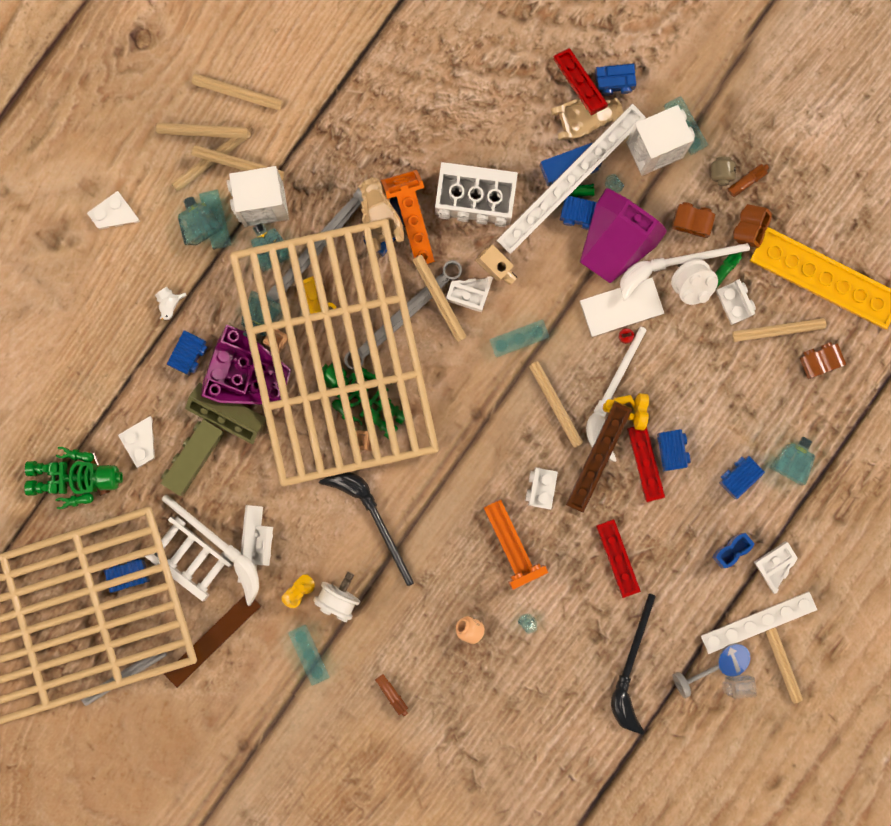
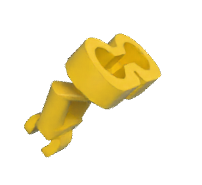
M638 393L635 400H633L631 395L614 397L613 400L608 399L603 404V411L609 412L614 401L621 404L630 403L635 413H630L628 420H633V425L637 430L644 431L647 427L649 418L647 412L649 404L648 394Z
M304 574L295 581L294 585L282 595V602L285 606L296 608L301 604L304 594L311 593L315 588V582L312 577Z

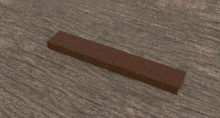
M617 401L613 402L566 502L567 506L584 513L630 416L632 408Z
M244 595L193 645L197 662L164 673V675L178 688L261 607L259 602L254 599L253 603L248 606ZM187 652L179 660L188 658Z

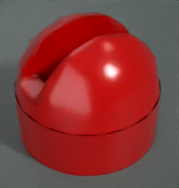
M629 328L622 329L618 336L620 342L624 344L631 343L634 339V332ZM631 333L632 335L625 338L622 337L623 334Z

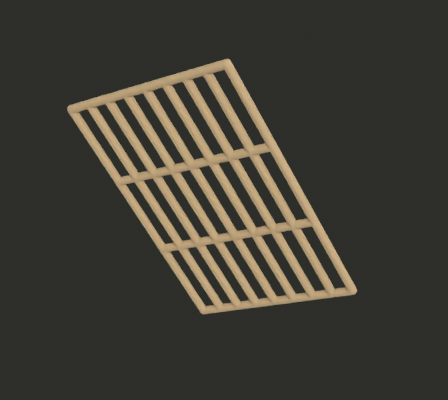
M387 219L230 253L281 486L325 478L433 454L439 451L391 229ZM381 227L383 229L397 292L395 296H385L371 229ZM362 231L378 296L377 300L368 302L352 237L353 233ZM345 236L359 304L349 306L347 304L333 240L335 237ZM326 240L340 308L331 310L328 308L314 242ZM307 244L321 312L310 314L295 248V246ZM288 248L302 316L291 318L276 252V250ZM269 252L283 320L272 322L257 256V254ZM250 256L264 319L263 325L254 327L238 258ZM399 303L414 369V371L402 373L388 305ZM380 307L395 373V375L383 377L369 309ZM358 311L362 313L376 379L364 381L350 313ZM340 315L343 317L357 381L355 384L345 385L331 317ZM322 319L338 384L337 388L328 390L312 325L313 321ZM294 325H305L319 392L310 394L307 392L293 329ZM281 328L286 329L300 396L292 398L288 396L274 330ZM262 332L267 333L281 400L273 402L269 400L255 334ZM416 378L430 442L429 447L420 449L404 382ZM396 382L411 446V451L402 453L399 450L385 386ZM377 386L393 454L381 457L366 390ZM359 391L374 458L362 461L347 394ZM340 395L355 461V463L343 465L328 398ZM321 399L336 465V467L324 469L310 401ZM300 403L303 406L317 469L316 472L307 474L305 473L291 405ZM282 407L298 476L289 478L286 477L272 414L273 409Z
M151 507L138 509L0 554V563L3 573L0 574V582L6 580L9 592L0 594V602L11 599L14 607L13 611L0 615V623L17 618L20 628L0 635V643L22 636L25 648L0 655V663L28 655L31 665L1 675L0 684L33 674L36 683L34 686L0 696V704L35 693H39L42 703L0 716V725L197 662ZM146 515L149 527L83 547L80 536ZM146 535H152L153 546L91 566L88 564L87 554ZM70 539L74 541L76 548L74 551L14 570L10 569L8 559ZM154 553L158 555L160 562L158 565L94 584L91 573ZM77 557L79 558L81 569L16 589L13 579L15 577ZM163 572L166 583L103 603L99 601L97 594L99 591ZM84 576L86 588L23 608L21 606L19 596ZM166 590L169 592L170 602L107 622L105 621L103 610ZM90 595L92 602L90 607L27 626L24 616L26 614ZM174 609L177 620L111 641L108 629ZM95 613L98 625L38 644H32L30 633ZM180 628L183 639L120 659L116 658L114 652L116 647ZM98 632L101 633L102 644L38 664L35 652ZM184 646L186 648L188 658L122 678L120 666ZM103 651L107 653L109 660L107 663L47 682L43 681L41 674L43 670ZM112 670L115 681L49 701L47 689Z

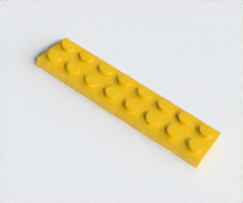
M769 227L766 229L763 242L759 248H755L749 260L750 262L884 330L888 329L891 322V288Z

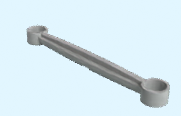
M359 188L354 193L353 198L321 232L339 229L346 224L363 201ZM326 240L314 242L317 257L326 246ZM308 248L298 258L301 274L311 264ZM292 267L282 278L285 293L295 282ZM276 284L266 295L274 304L279 302Z
M454 260L445 263L443 273L435 278L440 288L448 281H455L460 278L462 273L460 263ZM450 264L457 265L459 268L458 276H448L445 273L446 267ZM427 287L423 288L407 302L410 318L432 298ZM400 310L390 318L393 333L403 325ZM384 325L374 333L377 347L387 340ZM368 341L358 349V354L361 357V367L363 366L364 358L370 354ZM349 351L345 355L344 361L350 370H354V367L349 366L347 362L348 356L351 355Z

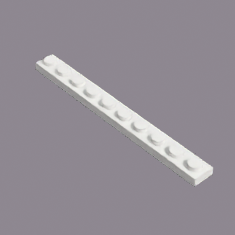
M631 104L496 241L511 254L631 133L635 123L644 120L646 117L634 104Z

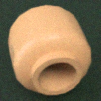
M471 616L463 617L456 624V635L459 639L469 644L478 643L484 635L483 623Z

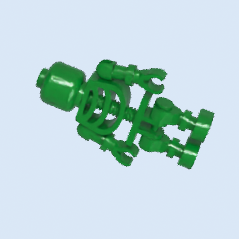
M333 363L329 366L325 364L322 370L326 387L329 389L337 388L338 384ZM362 367L364 381L376 379L375 374L368 372L367 369ZM342 368L345 385L355 384V374L352 373L347 378V371ZM378 390L372 399L368 398L370 408L373 404L378 407L376 410L371 408L374 425L379 427L381 432L382 430L385 432L383 436L389 439L386 422L380 418L381 415L379 414L381 410L383 411L381 399L376 401L380 396ZM359 391L350 392L349 402L354 398L358 399L357 402L350 403L351 408L361 404ZM337 395L338 399L332 402V407L345 420L340 395ZM388 398L392 416L395 415L397 417L395 421L402 425L405 421L403 410L401 411L397 405L394 406ZM363 411L359 414L361 418L364 417ZM353 416V421L358 422L362 426V422Z
M58 447V449H63L67 454H63V456L56 455V457L62 459L71 458L73 461H77L71 466L69 474H67V462L49 463L47 465L43 463L37 464L36 461H27L25 463V474L27 477L37 476V473L51 475V481H47V484H43V482L37 483L35 480H27L24 486L27 496H36L37 493L43 494V492H48V494H58V492L59 494H67V482H69L73 493L82 495L78 497L73 495L71 498H57L55 501L62 500L66 502L62 507H57V509H66L68 506L77 507L82 503H92L94 497L90 493L97 492V488L99 490H116L119 484L123 482V474L117 466L100 465L97 467V464L90 463L94 460L92 453L79 452L78 449H73L72 451L66 447ZM57 475H59V481H56Z

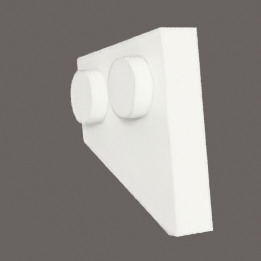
M118 191L87 213L99 230L111 226L117 227L123 226V224L140 222Z
M493 277L452 281L446 299L448 302L482 313Z
M151 416L118 435L137 468L155 459L153 447L154 434L152 430L153 419Z
M785 541L754 561V564L772 593L776 594L782 580L786 579L789 569L798 558L789 543Z

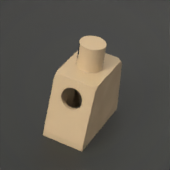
M493 244L487 246L475 259L497 281L503 279L511 285L517 279V276L511 271L513 264ZM498 264L502 267L501 271L497 269Z

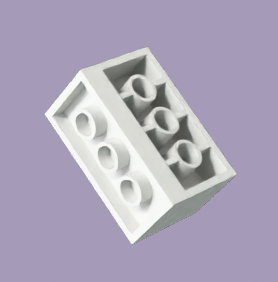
M679 105L635 123L626 143L641 176L682 159L694 142V131L692 127H688L685 121L687 116L683 109L680 110Z
M441 162L435 215H439L438 218L441 219L454 217L461 222L476 220V223L486 225L487 222L495 223V226L498 227L510 225L518 173Z
M276 166L229 174L230 180H227L228 191L233 196V199H230L231 209L244 227L289 220L284 184Z

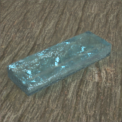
M680 96L666 103L663 107L667 110L679 105L680 110H684L687 116L685 121L688 127H692L695 134L694 142L688 149L690 155H693L706 148L708 143L683 98Z
M218 189L200 193L199 196L205 218L212 213L211 219H206L212 249L231 246Z
M542 319L489 339L495 357L498 358L548 339L550 336Z
M305 624L288 632L311 685L313 686L330 678L307 625Z

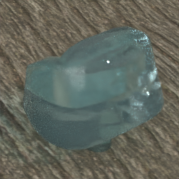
M615 174L608 175L605 180V187L616 193L621 192L624 188V184Z
M526 613L519 618L518 623L526 633H533L537 630V621L531 614Z

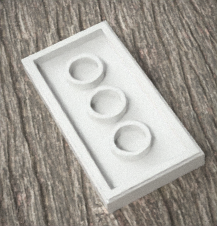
M653 278L646 279L640 283L625 301H623L621 288L580 300L591 337L664 314Z

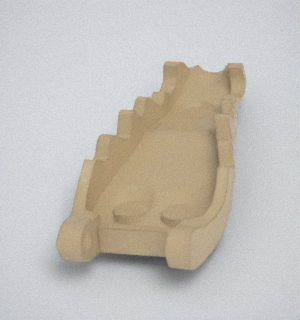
M617 98L606 100L608 108L593 115H590L581 100L577 99L551 108L552 115H559L564 132L558 133L559 140L577 139L590 134L610 122H614L623 113L622 104Z
M370 178L365 180L358 186L363 198L361 202L363 223L387 219L392 238L395 237L398 243L404 241V231L400 217L387 199L379 179ZM382 227L371 229L376 252L381 250V242L385 241Z

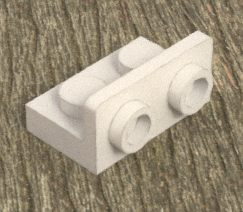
M740 279L716 290L731 325L755 314V304L752 300H749L746 294L748 293L747 287L744 282L741 283Z
M535 467L534 471L530 472L529 482H532L531 490H527L526 501H529L528 506L551 510L557 471Z

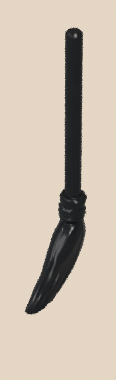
M351 472L325 477L320 480L319 484L337 488L362 501L366 510L370 511L406 585L411 586L414 584L376 508L377 504L373 495L370 494V488L366 481Z
M648 594L623 673L619 675L616 685L617 689L611 697L612 712L619 725L624 729L642 735L645 732L635 715L632 701L627 691L631 681L629 677L656 598L653 594Z

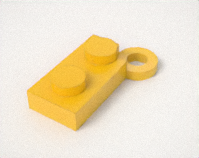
M314 276L304 279L303 284L310 314L321 312ZM328 303V307L337 308L335 304Z

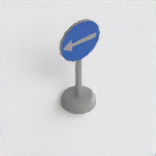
M730 644L719 654L718 665L687 680L682 673L676 672L672 675L674 683L682 697L686 699L691 695L690 683L719 669L727 676L734 677L743 673L749 666L750 652L742 644Z

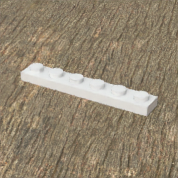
M808 591L701 635L708 654L730 644L740 642L814 612L817 608Z

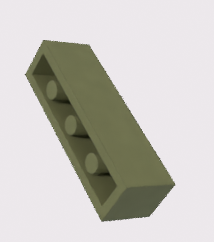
M199 383L189 395L185 409L254 444L263 431L266 418L241 404L218 403L202 397L203 384Z
M205 419L196 423L193 428L194 434L191 438L187 437L182 445L184 449L180 454L177 453L174 456L172 467L170 470L166 469L161 476L162 482L160 484L181 497L184 496L225 433Z

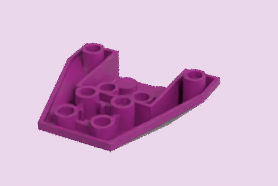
M606 188L595 205L580 263L608 283H612L627 271L628 268L656 248L666 234L667 229L656 218L635 203Z
M230 325L225 326L215 346L203 380L202 397L218 403L262 405L249 341L245 337V331ZM257 342L270 402L281 400L271 352ZM281 361L287 385L291 369Z

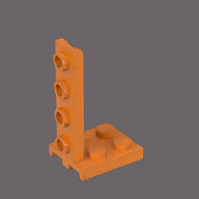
M413 170L381 180L387 199L397 197L413 257L422 255L427 264L435 262L415 192L424 188L418 171Z
M501 499L484 507L486 515L515 573L511 576L512 580L508 581L511 589L514 590L549 573L545 565L535 564L532 566Z

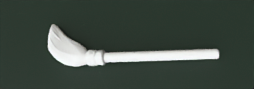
M746 243L669 259L660 258L652 259L651 261H640L628 268L620 280L623 301L630 296L640 283L652 274V271L665 270L668 266L684 264L694 259L704 260L749 251L750 246Z
M644 327L638 329L603 399L599 400L594 413L587 421L586 432L591 447H593L605 422L604 417L607 412L603 411V404L612 398L646 333ZM612 451L609 460L616 462V457Z
M164 495L162 498L164 503L224 551V555L231 562H234L235 572L243 586L247 605L250 606L259 590L258 573L251 560L241 555L240 551L232 545H227L171 497Z

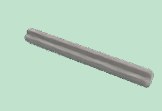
M167 653L137 661L121 671L122 678L140 673L164 658ZM114 676L102 684L115 681ZM111 690L81 699V701L87 706Z

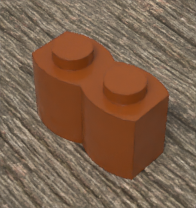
M683 202L679 204L676 208L671 228L708 238L711 234L716 214L712 213V210L709 208H694V205L691 203Z
M747 204L741 211V221L733 231L734 240L738 244L748 243L751 247L759 248L763 242L765 231L771 222V211L768 208Z
M832 342L821 346L822 350L815 352L814 349L803 353L804 356L799 359L807 379L846 365L838 343L832 345Z

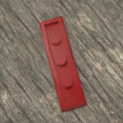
M570 48L553 56V60L590 115L608 108V103Z
M635 427L627 428L646 502L665 498L647 427L644 431L637 430Z
M615 520L596 525L622 598L641 592Z

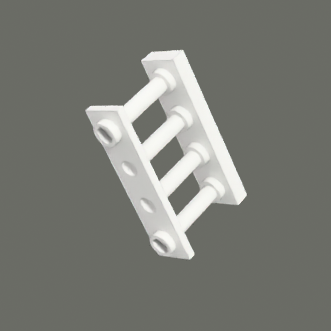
M178 516L176 518L170 517L168 521L173 525L161 539L163 547L167 546L179 529L188 535L173 557L167 560L172 577L201 601H205L210 595L206 592L209 584L224 565L232 567L233 563L224 555V552L220 554L185 527L186 522ZM196 541L203 549L188 569L181 573L176 569L177 563L192 543ZM157 553L145 556L155 565L160 564ZM211 553L219 560L201 583H194L191 580L193 578L192 575L208 554Z

